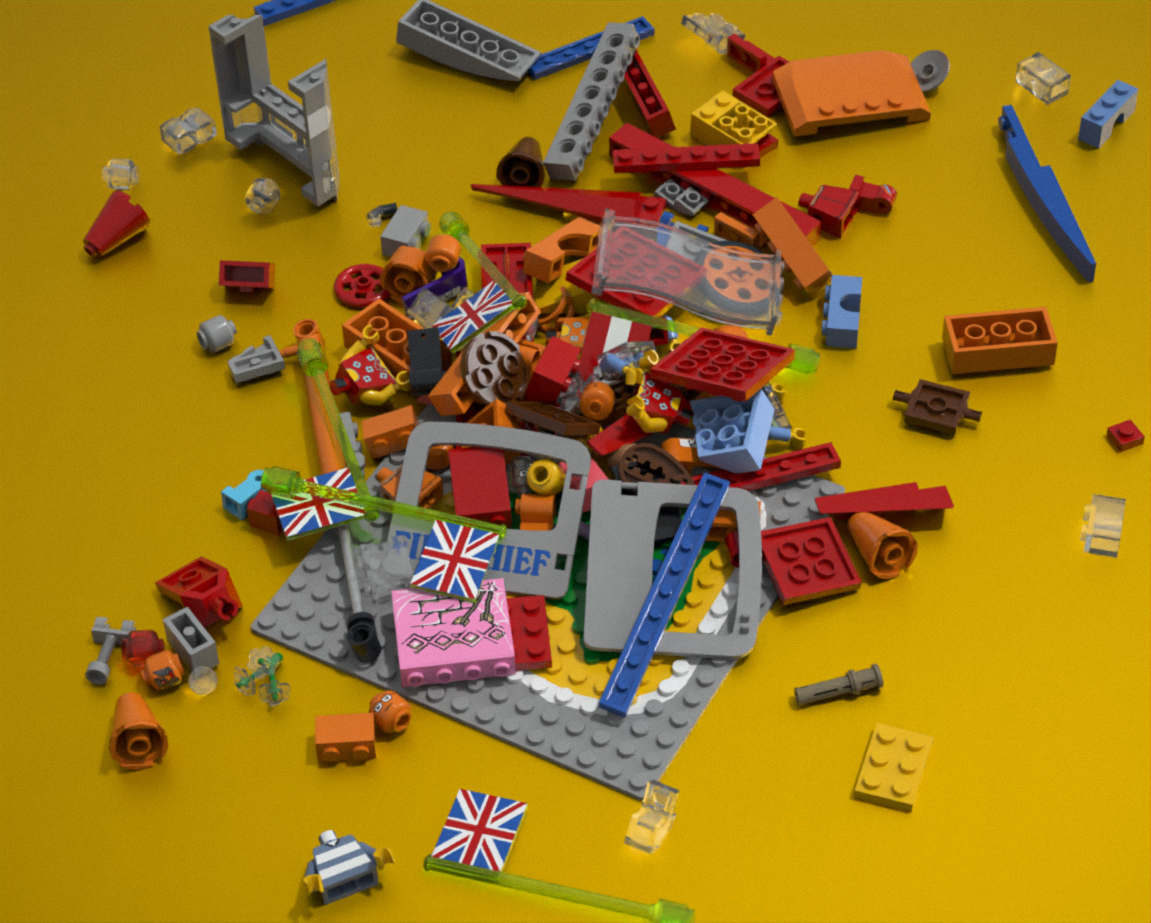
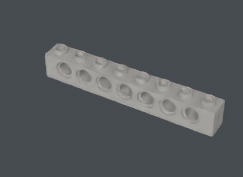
M608 22L543 161L550 179L576 181L579 173L583 170L587 155L592 150V144L600 133L602 122L607 117L612 100L615 99L617 89L624 80L627 67L632 62V56L636 48L639 47L640 36L637 34L634 24Z

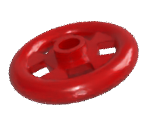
M357 264L344 269L334 282L336 297L345 305L353 308H366L379 298L382 301L387 300L391 295L388 290L385 289L384 291L382 289L379 293L374 292L376 287L382 288L380 275L384 268L374 264ZM361 274V276H358L354 279L352 278V276ZM376 275L379 277V279L374 280V278L370 276ZM351 285L352 290L344 291V286ZM356 295L366 296V298H355V297H356Z

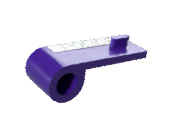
M459 257L454 269L441 272L440 278L403 296L405 316L412 319L464 292L468 287L464 260Z

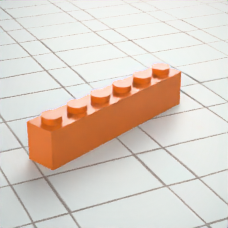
M529 292L507 295L516 308L482 333L489 331L500 332L518 343L541 313ZM462 352L428 395L441 416L464 414L474 401L462 379L460 366Z

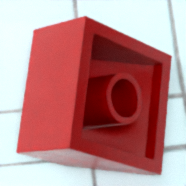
M552 336L533 372L523 401L554 402L557 401L561 391L567 393L572 382V378L569 376L570 374L576 375L581 361L577 359L581 349Z

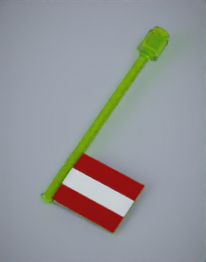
M592 298L587 304L590 317L579 358L581 364L575 375L572 387L583 390L588 384L598 382L597 379L603 376H610L599 381L607 385L620 381H607L620 374L615 371L612 373L603 372L600 367V361L605 356L598 355L625 344L644 345L619 355L615 354L631 347L618 348L607 354L612 353L623 360L631 354L646 352L648 342L645 341H649L652 327L686 336L693 335L700 328L597 302L595 298ZM792 343L788 345L787 348L795 349V359L785 369L805 374L817 371L820 353L815 352L812 348Z

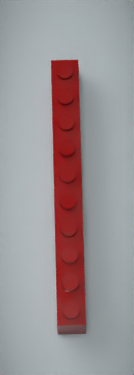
M629 123L623 125L609 137V156L613 157V150L674 147ZM719 169L642 172L663 184L670 178L685 190L691 186L709 200L705 206L719 213L722 212L729 217H735L755 229L754 225L757 223V220L752 214L775 199ZM780 201L814 247L821 240L822 222Z

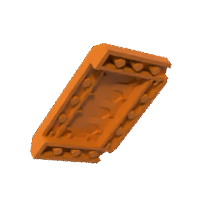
M878 50L792 60L772 73V80L793 136L817 134V128L823 126L905 116L907 123L930 120L931 111L906 55Z

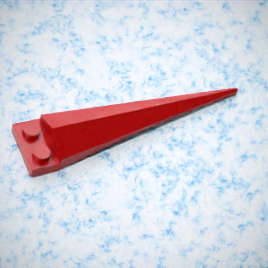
M471 184L473 191L553 208L616 230L623 227L640 237H657V226L667 207L666 198L642 196V192Z

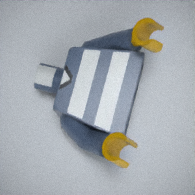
M333 830L323 832L318 838L321 845L312 850L314 859L308 862L303 879L306 896H310L311 892L320 891L323 902L327 905L379 885L376 866H378L379 870H383L386 863H395L390 847H382L376 850L364 842H358L353 835H347L338 839Z

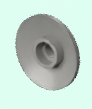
M929 50L923 52L911 62L922 92H928L937 88L949 73V59L941 51Z

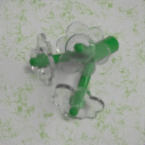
M264 646L261 650L253 648L249 652L250 661L247 663V668L253 671V674L248 675L244 668H234L236 676L234 683L238 690L246 696L256 694L254 679H263L268 674L270 684H262L259 687L260 701L276 706L281 701L289 699L290 685L288 683H280L275 679L276 668L282 663L283 656L280 653L271 652L270 647Z

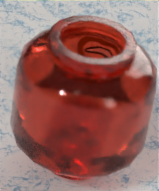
M152 629L132 630L121 642L122 658L124 661H128L132 667H145V659L165 650L163 638L159 639L157 633Z

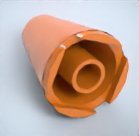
M856 512L849 519L847 529L870 571L878 578L886 580L895 578L900 575L898 571L904 566L909 568L917 555L918 544L911 532L869 512Z
M135 692L125 693L116 701L109 751L112 759L118 761L120 766L125 769L140 770L149 768L154 765L153 761L159 757L162 759L168 749L167 734L140 694Z

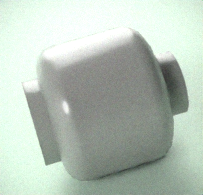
M219 315L202 322L196 334L201 347L204 350L208 349L210 352L215 353L233 345L234 335L237 334V331L231 320L227 321L223 316Z

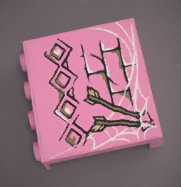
M503 578L484 580L475 603L414 588L391 591L402 687H417L427 684L476 680L496 676L503 677L516 674L515 654Z

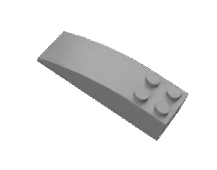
M418 0L398 21L396 43L437 62L476 75L519 81L541 56V52L429 0Z

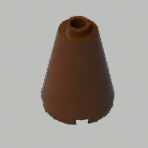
M531 137L520 139L500 160L497 166L496 178L502 185L542 186L545 172L540 144L536 139Z

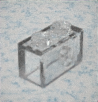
M423 287L407 313L414 318L413 321L427 329L433 328L432 325L455 308Z

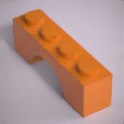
M581 217L576 218L525 251L523 256V273L547 283L562 275L564 256L577 255L586 257L601 245L604 227Z

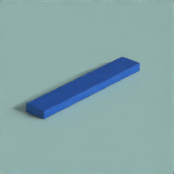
M643 16L626 22L627 24H634L640 40L655 35V28ZM604 31L541 54L527 72L534 80L590 60Z

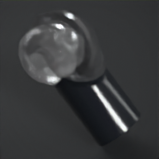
M396 203L380 205L368 212L366 219L369 220V225L371 227L380 226L382 223L381 218L395 215L398 210Z

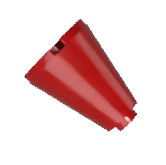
M115 190L109 196L83 239L85 245L83 248L90 256L102 257L146 230L149 226L150 219L138 203L133 206L129 202L131 197L124 192Z

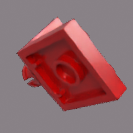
M202 556L155 582L160 593L181 603L183 609L188 607L204 628L220 619L231 620L228 615L234 618L238 613V609L243 607L227 568Z

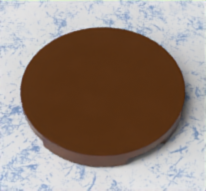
M489 331L473 337L464 347L461 356V374L465 387L473 399L483 407L489 405L496 398L505 404L511 401H522L526 396L530 383L529 366H526L524 358L519 351L520 346L509 336L496 331Z

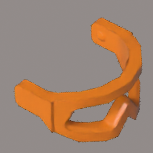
M560 287L562 299L557 309L546 318H536L533 322L536 327L546 332L547 330L562 331L564 319L574 316L575 301L570 296L566 287ZM565 305H568L569 309L566 317L557 318ZM555 319V326L548 327L543 325Z

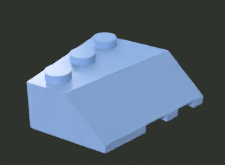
M762 388L746 402L734 401L732 398L725 396L690 401L694 413L692 417L693 424L696 427L697 433L695 435L697 452L701 461L735 474L761 470L775 410Z

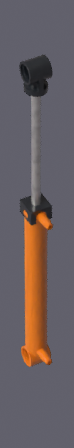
M303 319L293 328L297 344L286 347L279 352L282 358L300 355L320 475L344 469L346 464L333 394L330 390V378L324 351L325 340L315 320ZM345 524L338 526L353 609V614L349 616L346 622L348 631L346 638L356 659L360 662H370L380 655L382 646L378 640L373 615L364 612L349 525Z

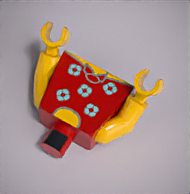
M372 325L364 327L362 331L364 338L361 341L357 340L344 354L338 363L335 380L330 382V390L333 395L345 393L354 405L369 404L382 406L397 396L399 390H411L407 371L399 372L395 379L374 349L366 347L368 344H375L379 341L378 331L373 336H368L373 330Z
M654 350L644 352L643 357L639 360V366L643 369L647 368V371H644L642 383L637 385L634 397L627 400V404L630 406L626 409L628 414L626 424L640 427L645 433L660 432L665 434L668 433L673 421L687 426L693 411L679 406L682 396L681 390L673 387L671 384H664L660 380L650 378V368L658 363L659 357Z

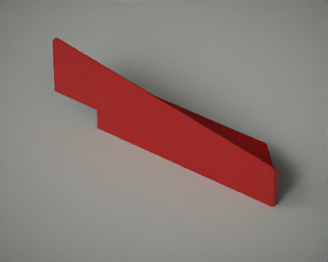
M681 396L679 406L693 411L690 403ZM626 414L588 440L587 444L599 456H603L619 449L624 444L633 443L653 433H645L640 427L626 424L628 414Z
M916 482L817 497L814 500L819 514H828L838 521L850 519L856 512H869L879 515L904 510L954 508L946 485L919 489Z

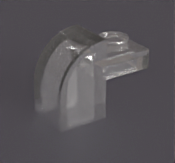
M653 779L648 782L641 810L631 816L624 843L648 854H652L660 848L670 832L676 817V813L673 812L679 790Z

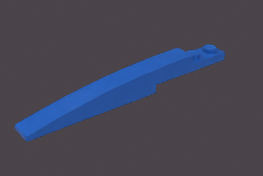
M1003 106L1002 116H999L998 124L1000 130L1005 133L1007 144L1005 157L1020 187L1036 214L1065 255L1088 282H1093L1096 262L1051 166H1040L1013 106Z

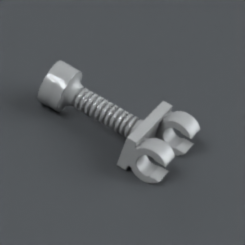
M97 617L91 630L93 641L103 643L97 661L90 662L86 670L85 676L90 682L99 685L107 682L110 675V668L107 664L114 645L131 647L132 643H128L129 632L137 630L136 627H133L135 621L124 620L121 630L109 628L110 624H106L108 620L106 617Z

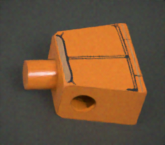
M403 465L394 472L387 467H383L376 477L377 481L381 483V500L392 512L395 506ZM427 471L424 474L418 503V512L422 514L444 497L442 478Z

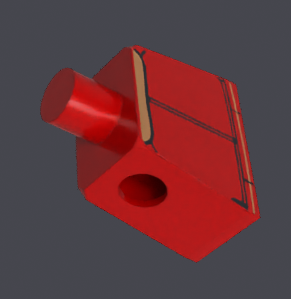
M822 185L815 196L802 193L798 206L808 209L809 216L822 222L821 230L842 238L859 211L861 192Z

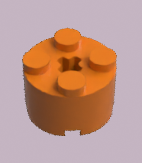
M400 246L393 253L380 275L381 287L384 291L385 289L389 291L392 300L403 304V296L437 279L438 271L432 269L426 261L427 251L424 252L415 247Z

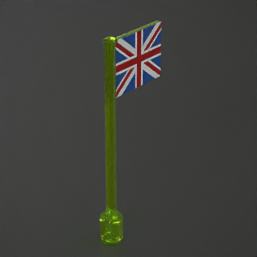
M447 212L440 219V230L443 234L453 236L459 243L461 242L494 280L432 325L433 328H439L440 338L450 351L454 353L473 337L485 331L512 310L523 309L527 305V299L524 295L518 293L468 236L470 228L467 222L458 213Z
M312 338L305 339L299 343L297 356L304 374L314 377L348 468L270 489V494L287 541L362 519L373 522L380 516L379 510L374 506L324 373L329 366L321 344Z
M277 466L272 468L266 467L261 478V488L266 489L268 493L294 498L296 494L302 492L433 522L434 525L410 583V588L465 601L476 602L499 540L504 539L507 534L505 524H502V526L304 481L303 478H300L299 471Z
M459 789L433 854L427 855L423 862L426 872L432 870L647 918L649 922L653 923L695 922L696 910L689 908L687 904L659 899L657 904L647 905L503 873L502 871L528 808V803Z

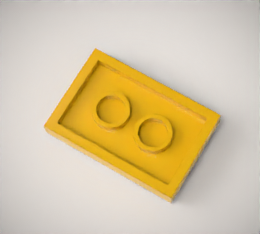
M876 723L856 784L854 797L912 812L934 736Z

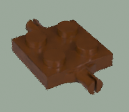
M922 379L919 380L917 387L911 393L895 390L893 395V401L908 404L904 422L953 435L956 434L959 424L964 419L980 423L983 413L982 411L968 408L971 392Z

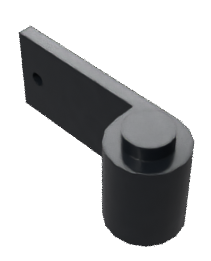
M438 327L407 331L411 368L409 378L412 396L429 395L447 372L443 371Z

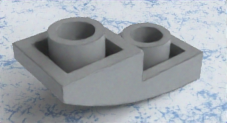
M670 178L655 190L653 197L666 198L667 207L690 216H694L709 202L707 198L691 186L685 190Z

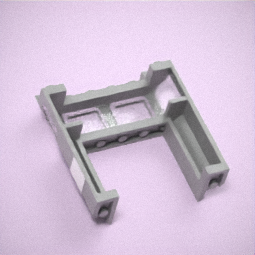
M227 15L209 25L225 139L240 150L253 142L259 146L265 143L312 177V181L301 188L302 195L316 206L323 204L331 198L337 202L340 178L326 59L288 81L289 90L302 98V106L271 84L262 15H254L249 19H240L235 17V15Z

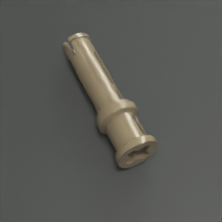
M875 663L871 665V668L856 672L853 669L848 670L845 676L799 688L796 687L794 688V694L797 704L802 706L806 703L849 692L852 695H859L860 691L875 687L878 690L883 689V678L879 666Z

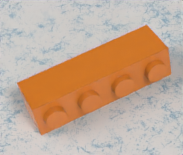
M777 197L752 214L757 220L754 226L762 237L766 234L769 237L770 241L767 244L775 255L780 253L784 258L780 263L789 274L793 271L796 275L793 281L801 292L806 289L812 297L831 283L833 274Z

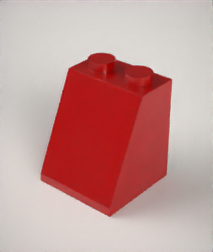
M483 447L449 449L451 489L456 522L504 529L512 528L504 451Z

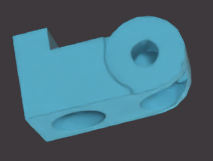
M255 470L248 475L247 480L243 481L236 488L233 489L227 486L221 491L223 508L243 521L248 517L247 505L249 501L254 499L260 490L271 493L270 474L264 470Z

